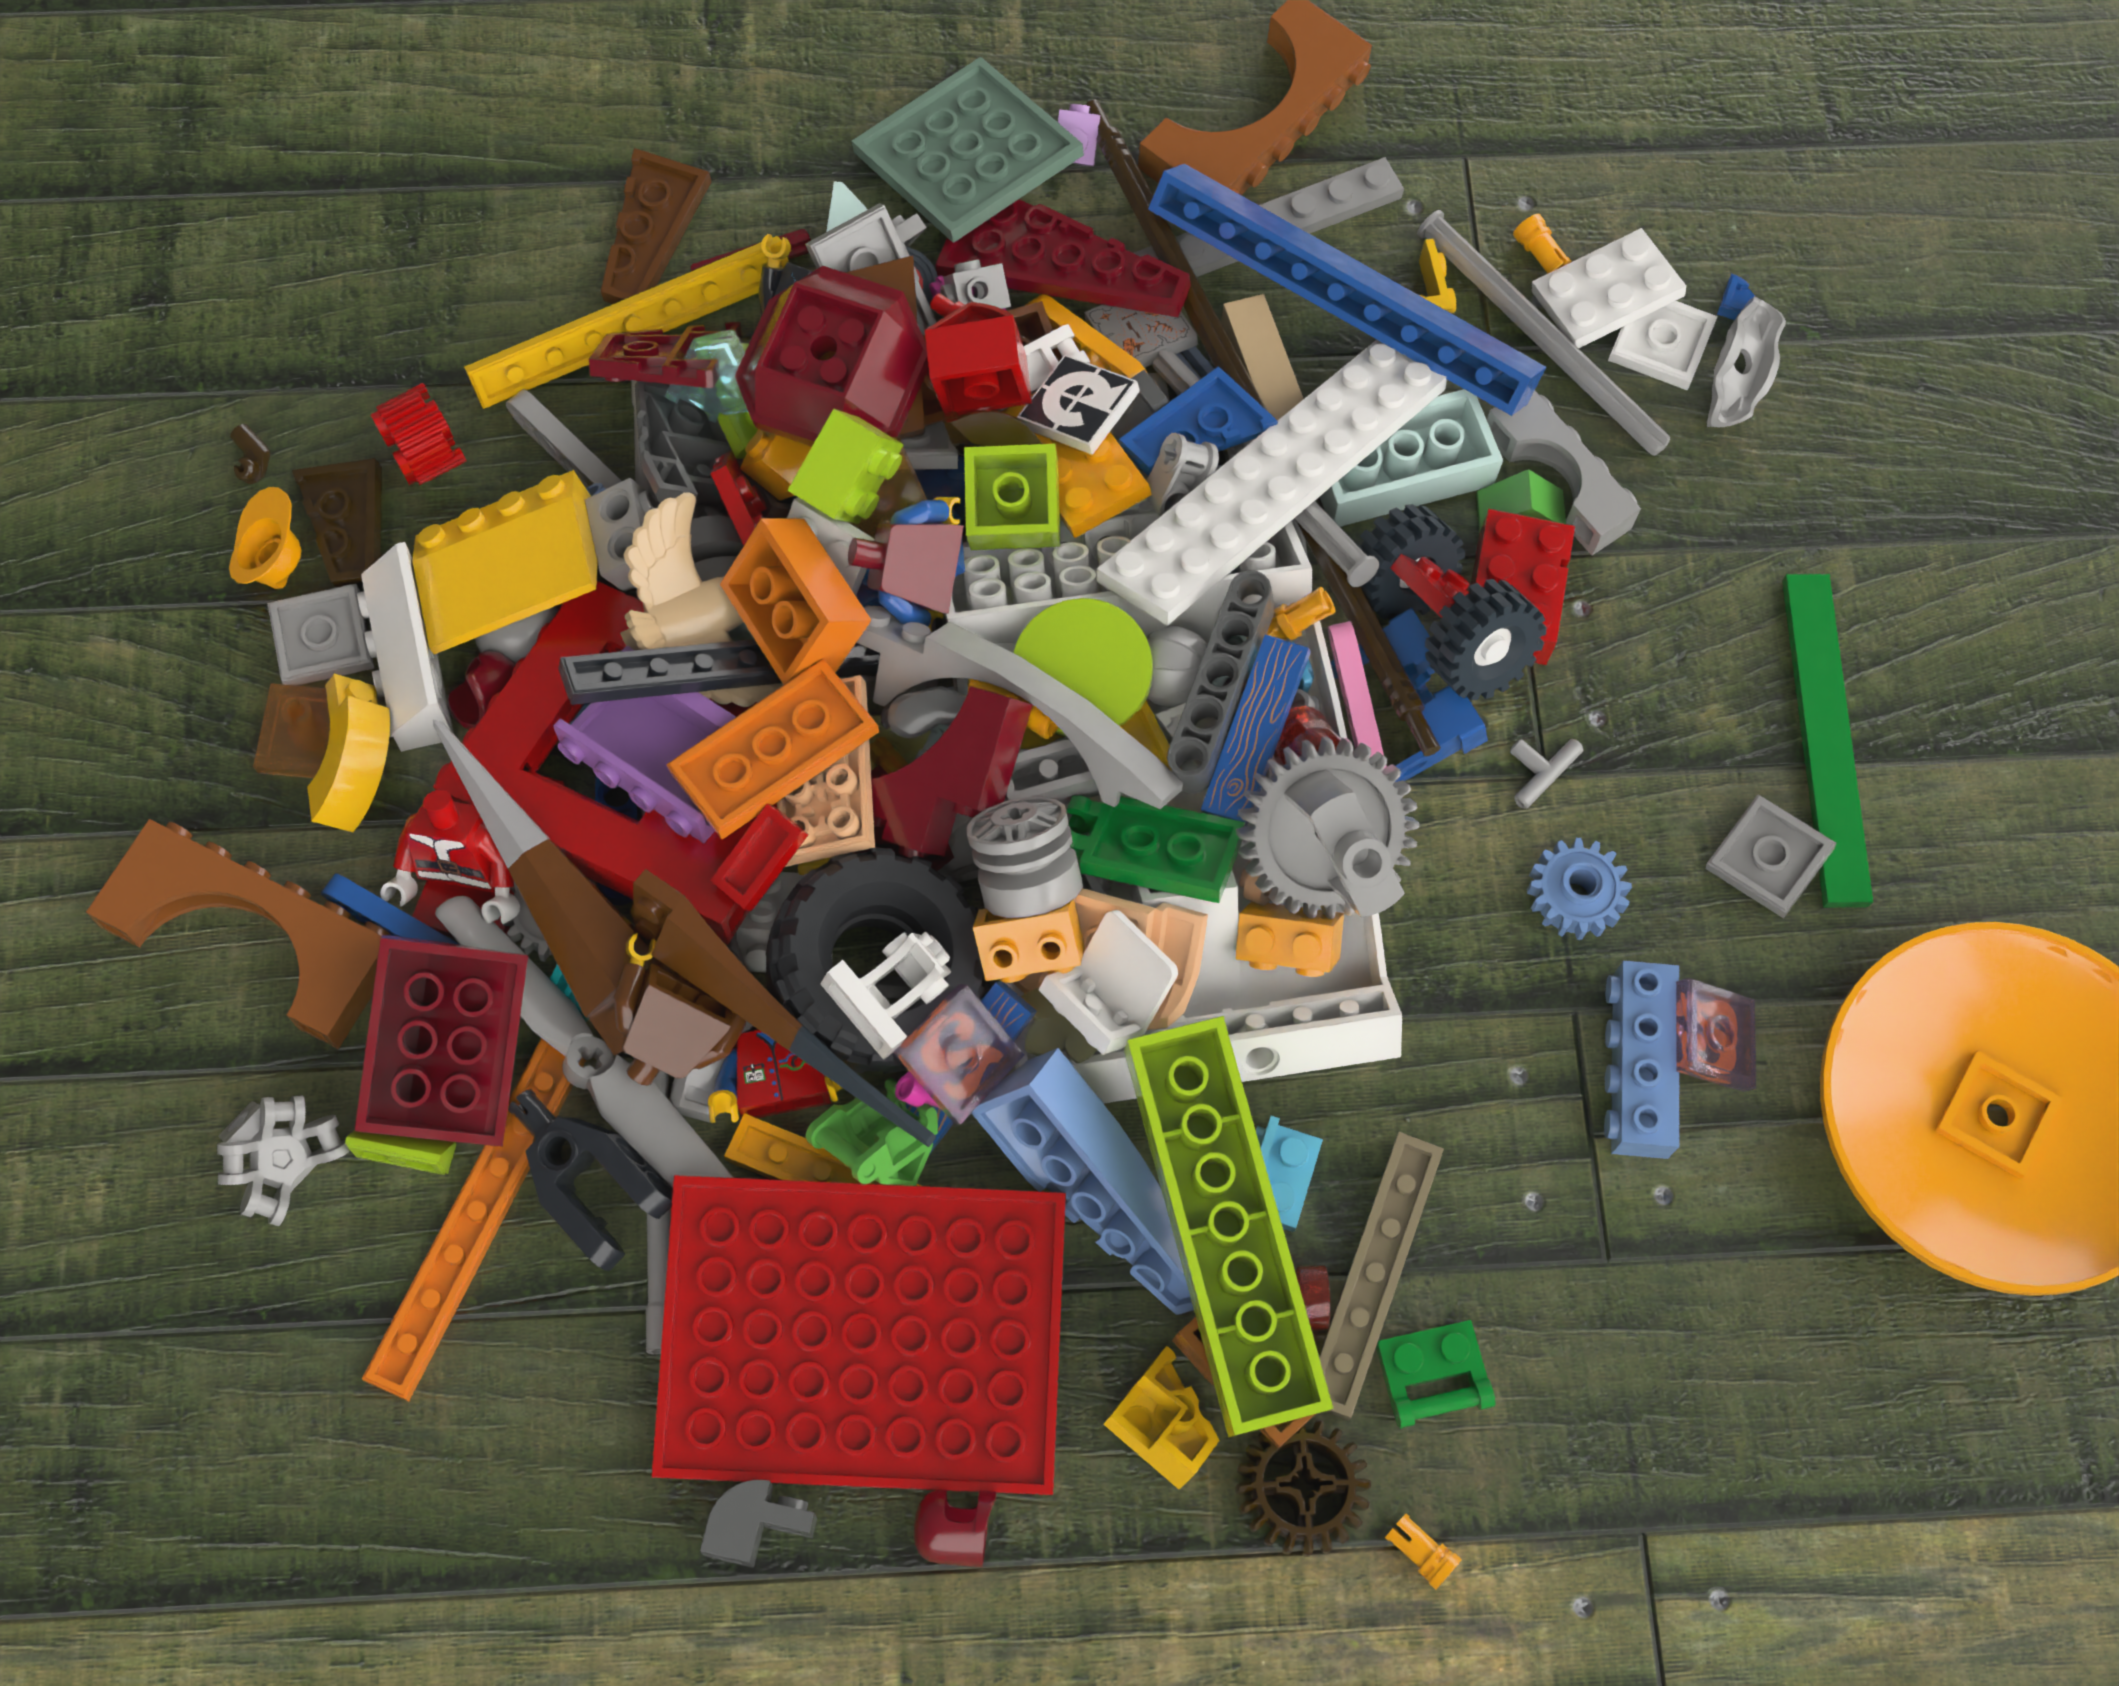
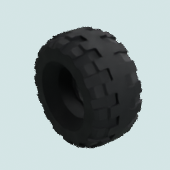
M871 848L868 852L840 854L830 858L827 863L819 868L812 869L795 885L782 903L771 927L765 953V978L768 992L854 1072L861 1074L865 1071H883V1074L904 1071L909 1068L910 1054L918 1048L920 1037L926 1027L936 1017L948 1011H962L971 1016L974 1010L979 1007L978 1005L986 990V980L973 931L978 908L970 906L963 895L965 889L951 875L944 877L931 868V861L919 856L909 858L896 855L892 849ZM858 927H876L886 930L897 937L904 932L909 936L911 933L922 935L926 931L929 936L932 935L950 956L949 961L945 965L950 969L951 973L944 978L949 986L930 1003L926 1004L920 998L894 1019L895 1023L907 1037L898 1049L883 1060L821 986V982L826 973L833 968L832 950L837 939L845 931ZM952 1021L946 1024L940 1031L938 1042L942 1049L947 1048L955 1039L952 1034V1028L957 1022Z

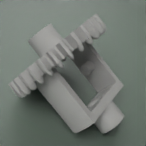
M1322 737L1318 752L1310 741L1303 740L1302 756L1300 757L1287 747L1283 749L1286 760L1284 766L1270 758L1267 763L1273 775L1269 778L1256 773L1254 779L1262 787L1261 791L1245 790L1243 794L1254 804V807L1238 809V815L1243 820L1250 822V825L1236 829V835L1240 839L1250 841L1240 847L1238 852L1244 859H1253L1244 868L1251 877L1260 875L1255 885L1262 893L1272 888L1269 894L1272 902L1279 905L1286 899L1285 907L1293 914L1297 913L1303 904L1304 914L1312 919L1316 917L1320 905L1323 914L1328 919H1334L1338 904L1347 916H1352L1355 911L1361 918L1380 913L1395 904L1405 893L1399 883L1401 878L1393 867L1395 864L1411 865V861L1400 852L1403 848L1417 847V841L1405 835V832L1419 828L1417 820L1413 817L1405 816L1409 812L1415 811L1418 807L1417 803L1411 798H1402L1411 791V787L1404 780L1395 782L1400 777L1401 771L1393 764L1384 768L1388 758L1380 752H1376L1370 757L1371 748L1364 743H1360L1353 751L1352 742L1343 737L1336 750L1330 738Z

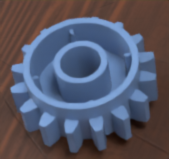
M1576 838L1571 848L1568 849L1562 840L1558 841L1553 849V853L1546 849L1542 852L1538 860L1540 864H1534L1529 874L1534 881H1531L1527 894L1536 896L1531 909L1533 912L1540 911L1544 917L1542 924L1545 927L1552 924L1558 928V935L1560 936L1570 932L1575 933L1577 940H1582L1589 931L1596 937L1601 936L1605 930V924L1613 928L1621 918L1618 913H1624L1630 901L1624 898V896H1627L1632 885L1629 882L1620 881L1627 868L1626 866H1613L1612 861L1616 856L1614 851L1607 853L1605 856L1600 854V842L1595 841L1590 849L1584 848L1582 839ZM1570 884L1581 885L1588 895L1575 893L1571 889Z

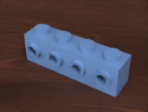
M1622 961L1615 973L1608 976L1605 992L1606 1002L1613 1003V1018L1608 1020L1605 1031L1606 1047L1612 1048V1065L1608 1064L1605 1072L1606 1093H1612V1110H1607L1604 1134L1605 1138L1611 1139V1154L1668 1159L1679 1148V965Z

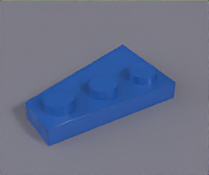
M1218 366L1119 439V444L1131 461L1149 477L1160 454L1161 446L1166 437L1171 433H1179L1185 436L1187 441L1197 444L1202 442L1213 443L1219 452L1256 439L1270 426L1277 425L1278 420Z

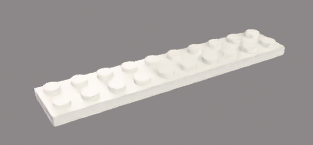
M1379 340L1374 341L1281 417L1277 425L1270 426L1215 471V473L1097 568V582L1168 626L1446 389V376L1431 371L1426 364L1410 359Z

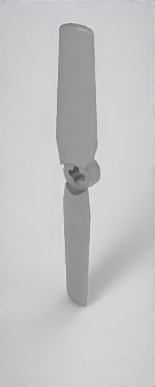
M456 896L448 899L436 909V917L460 945L525 954L494 922L487 923L483 919L482 909L470 897ZM528 957L520 1016L534 1033L565 1056L562 1067L567 1080L575 1087L589 1090L601 1116L672 1188L674 1175L734 1178L654 1082L649 1086L638 1084L629 1077L626 1070L630 1063L619 1055H616L614 1059L613 1053L602 1039L592 1036L591 1030L576 1005ZM581 1057L585 1060L595 1058L597 1060L595 1069L590 1065L582 1068L579 1065Z

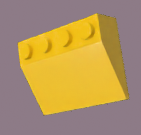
M574 470L560 476H548L538 485L524 491L507 493L497 502L480 509L471 508L462 513L458 518L441 525H430L415 536L412 563L428 645L434 655L596 590L598 561L585 505V499L591 497V495Z

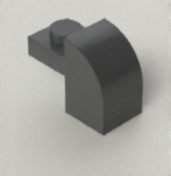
M746 1481L730 1488L715 1503L707 1521L700 1552L705 1557L754 1568L764 1528L813 1538L817 1517L814 1512L807 1511L808 1502L779 1496L777 1504L771 1503L774 1487L770 1481Z

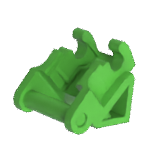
M893 1078L887 1079L885 1082V1088L887 1089L886 1097L934 1135L938 1134V1117L935 1108L924 1103L922 1106L917 1107L919 1117L906 1108L905 1102L896 1098L895 1087L897 1081ZM857 1097L845 1105L834 1104L814 1120L806 1131L808 1143L818 1149L824 1148L852 1170V1176L862 1184H868L876 1180L880 1184L916 1186L933 1147V1143L930 1147H927Z

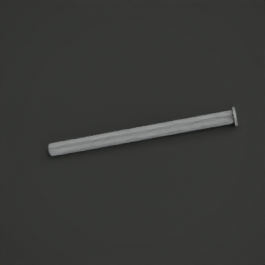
M1441 210L1433 212L1425 219L1417 231V235L1421 239L1425 237L1427 239L1433 238L1438 250L1651 455L1655 456L1666 448L1670 441V436L1443 219L1444 213Z
M1162 350L1153 361V368L1178 395L1199 381L1198 377L1174 352ZM1253 440L1230 447L1229 449L1236 455ZM1315 501L1295 517L1296 521L1347 574V581L1352 587L1364 585L1376 574L1379 568V561L1374 556H1367Z

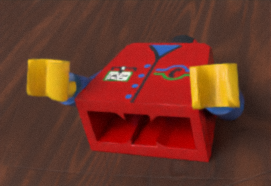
M756 1028V1031L742 1033L737 1040V1047L733 1048L723 1061L715 1080L714 1093L708 1098L710 1122L715 1123V1117L724 1112L731 1114L732 1122H737L739 1119L738 1110L741 1119L744 1113L755 1118H763L831 1104V1101H838L836 1093L843 1088Z

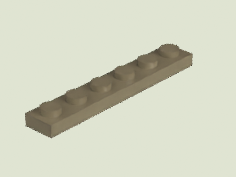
M1398 1132L1319 1355L1334 1408L1325 1412L1346 1421L1352 1418L1444 1148Z

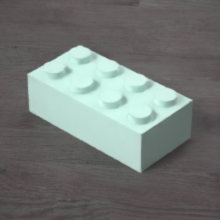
M1465 389L1437 396L1320 496L1325 512L1341 527L1389 514V511L1396 507L1404 510L1405 505L1413 504L1414 506H1419L1476 491L1494 484L1503 458L1477 396Z

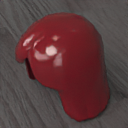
M488 650L479 653L468 665L465 681L448 696L447 706L453 718L467 730L476 727L487 712L489 701L493 695L501 692L512 677L516 664L497 651Z

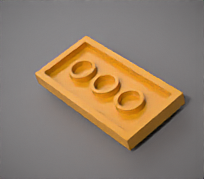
M1026 405L1009 407L1002 412L1017 418ZM1109 432L1093 455L1034 433L1042 444L1056 445L1060 518L1074 538L1152 495L1148 482L1111 432Z

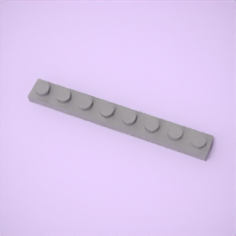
M1386 157L1259 206L1310 234L1402 198L1404 188ZM1189 232L1176 236L1196 277L1238 261ZM1152 246L1134 252V254L1140 257L1148 254L1158 259Z

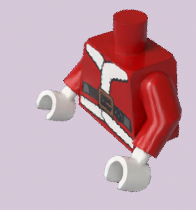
M435 790L427 794L418 812L411 814L407 818L402 829L393 863L397 873L393 879L382 886L380 891L381 898L387 902L395 895L398 889L402 897L400 907L416 896L418 891L416 881L411 877V872H415L418 879L494 892L495 897L483 904V919L487 923H491L499 919L501 915L502 924L514 919L520 911L519 901L509 893V887H514V880L475 805L454 802L450 793L445 790Z

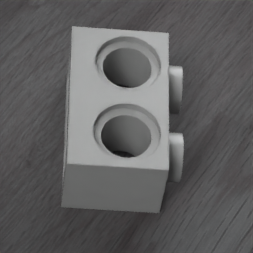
M628 478L585 499L600 576L624 592L636 587L629 581L628 574L630 568L625 562L623 554L626 548L632 545L634 531L638 527L643 526L646 512L659 506L655 494L650 489L646 490L633 479Z

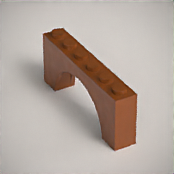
M1287 0L1271 16L1267 43L1284 60L1291 78V87L1280 104L1268 115L1250 125L1222 132L1190 129L1166 117L1140 142L1138 168L1159 183L1165 170L1186 164L1242 196L1250 186L1255 188L1263 181L1268 168L1276 160L1281 162L1289 155L1294 143L1302 135L1308 136L1315 129L1320 117L1328 109L1333 111L1341 103L1345 92L1353 84L1357 86L1363 82L1371 68L1368 62L1372 45L1309 0Z
M149 819L86 913L100 928L139 948L164 923L179 915L198 909L212 907L236 908L255 913L270 920L289 935L298 959V988L287 1016L299 1030L339 1049L373 995L380 938L382 935L390 934L372 922L366 921L364 926L350 920L351 915L349 912L330 901H326L324 906L310 900L311 894L293 882L286 881L284 886L270 880L272 875L253 862L247 861L242 866L230 860L232 855L213 842L208 841L203 846L191 840L193 835L173 822H168L166 826H163Z

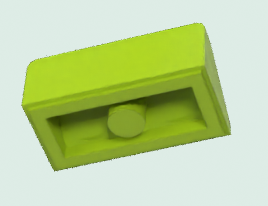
M355 1130L345 1140L348 1149L357 1158L441 1175L449 1173L456 1148V1142L356 1132Z

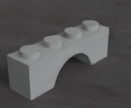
M1534 391L1528 404L1512 416L1496 407L1489 411L1487 417L1488 425L1499 451L1509 463L1520 460L1539 461L1553 467L1566 479L1573 496V505L1566 519V524L1575 526L1574 536L1592 556L1632 529L1641 510L1635 496L1630 490L1620 486L1609 473L1605 462L1599 457H1594L1582 443L1578 432L1573 427L1567 426L1554 412L1552 404L1545 396L1539 395Z

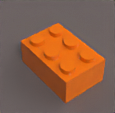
M761 518L720 583V586L783 685L822 659L836 673L871 622V618L805 519Z

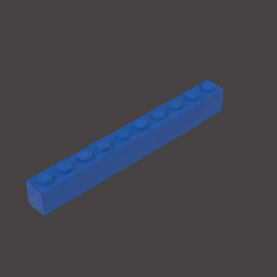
M1182 164L1163 172L1148 210L1410 359L1426 364L1431 371L1446 376L1447 380L1512 416L1528 404L1547 368L1546 366L1192 167Z

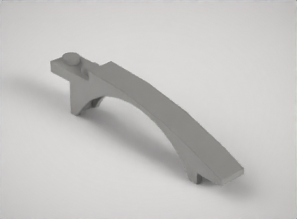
M870 605L864 607L871 618V622L856 643L880 653L873 702L885 707L900 693L904 694L913 686L934 679L967 678L988 682L1002 687L1033 704L1066 734L1087 764L1102 802L1115 807L1119 804L1121 793H1124L1161 809L1182 791L1183 782L1152 752L1087 699L1022 657L951 622L931 632L926 625L921 623H900L883 607Z

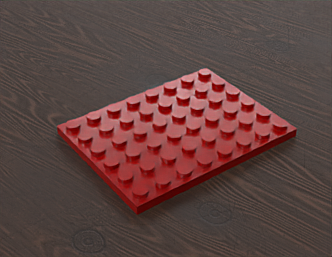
M674 1175L651 1478L742 1482L767 1480L771 1483L971 1492H979L981 1490L997 1493L1053 1495L1066 1193Z

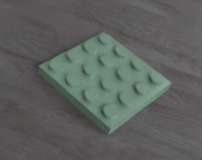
M979 57L851 141L854 153L953 243L1084 156L1083 144L982 57Z

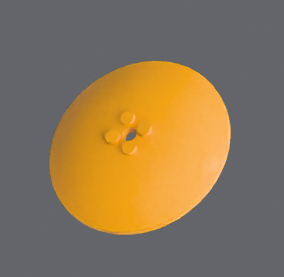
M1975 922L1947 926L1913 938L1883 956L1859 979L1839 1007L1828 1032L1820 1072V1102L1824 1127L1840 1172L1854 1196L1883 1231L1910 1254L1954 1279L1979 1288L2029 1296L2057 1295L2080 1291L2119 1276V967L2091 948L2065 936L2040 928L2002 922ZM1989 1104L1999 1105L2006 1111L2008 1115L2007 1126H1998L1990 1121L1987 1115Z

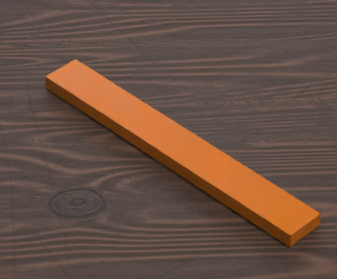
M542 1038L509 1098L508 1107L512 1101L520 1105L521 1103L516 1097L522 1092L532 1089L541 1102L557 1118L573 1084L567 1080L563 1073L562 1064L565 1056ZM581 1057V1060L579 1062V1065L581 1067H583L586 1062V1060L583 1059V1057ZM509 1111L507 1112L503 1147L491 1145L483 1147L362 1377L363 1381L408 1402L530 1170L525 1151L533 1143L534 1137L515 1115Z

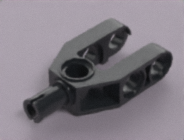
M528 1089L516 1097L521 1104L518 1105L515 1101H512L508 1111L515 1115L534 1137L533 1143L525 1152L539 1203L594 1264L606 1271H610L625 1256V1252L605 1228L608 1223L602 1217H595L574 1192L577 1189L573 1184L574 1179L580 1173L587 1170L596 1158L635 1203L656 1219H660L672 1207L673 1190L619 1133L574 1117L558 1116L556 1118L536 1096V1093L532 1089ZM568 1140L572 1152L571 1157L565 1163L561 1156V1149L564 1142Z

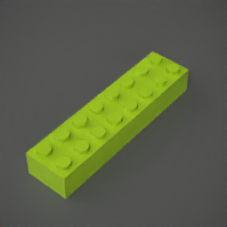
M1224 1016L1127 1040L1124 1048L1127 1065L1228 1438L1334 1409Z

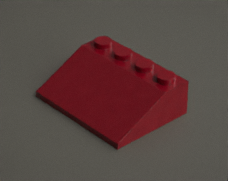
M390 935L381 936L355 1124L356 1132L503 1147L528 955L432 940Z

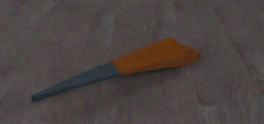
M645 869L633 883V924H635L638 933L649 942L653 938L656 940L651 954L653 957L924 1145L930 1147L936 1136L866 1082L798 1022L736 958L683 894Z

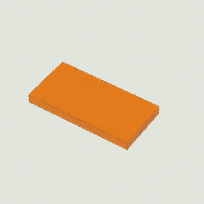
M822 659L666 765L669 772L719 837L724 839L759 815L767 803L773 805L879 733L877 723L828 663Z

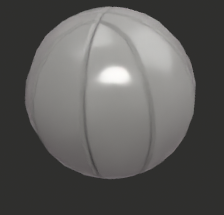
M1168 626L1152 632L1146 637L1153 660V679L1147 699L1155 704L1173 708L1187 702L1208 644L1200 635L1189 629L1179 626Z

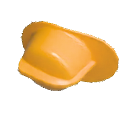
M268 487L259 491L249 500L242 511L238 523L234 551L229 565L231 578L238 583L248 584L257 581L274 589H283L286 586L289 575L300 561L302 550L299 540L289 529L292 504L288 494L281 488Z

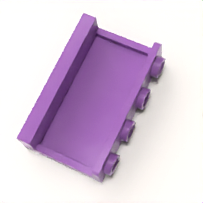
M626 646L621 652L634 650ZM699 692L594 702L571 725L562 719H559L553 725L560 742L558 748L565 757L575 764H579L581 761L593 768L595 775L607 786L615 788L618 785L627 791L631 800L642 810L650 813L654 809L665 817L666 823L676 833L683 837H687L690 834L702 843H705L715 830L669 772L666 764L736 718L734 715Z

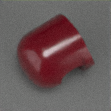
M935 1490L924 1496L918 1505L914 1521V1541L918 1553L924 1559L938 1564L983 1568L988 1519L995 1504L997 1492L979 1490L978 1504L974 1508L953 1507L947 1500V1490Z

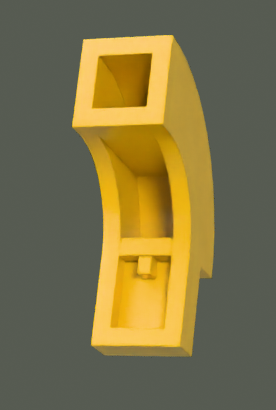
M334 673L325 685L330 717L328 746L317 774L307 786L312 822L354 833L373 801L384 770L390 736V712L388 707L378 705L374 685Z

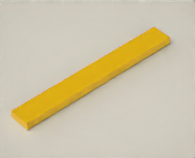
M775 236L772 238L770 249L773 254H777L781 251L782 240ZM758 243L465 366L464 368L481 407L485 409L515 396L522 389L530 390L589 365L590 356L606 334L662 329L663 333L757 294L762 266L768 263V257L763 253L761 243ZM788 257L781 260V267L784 268L786 263L789 262Z

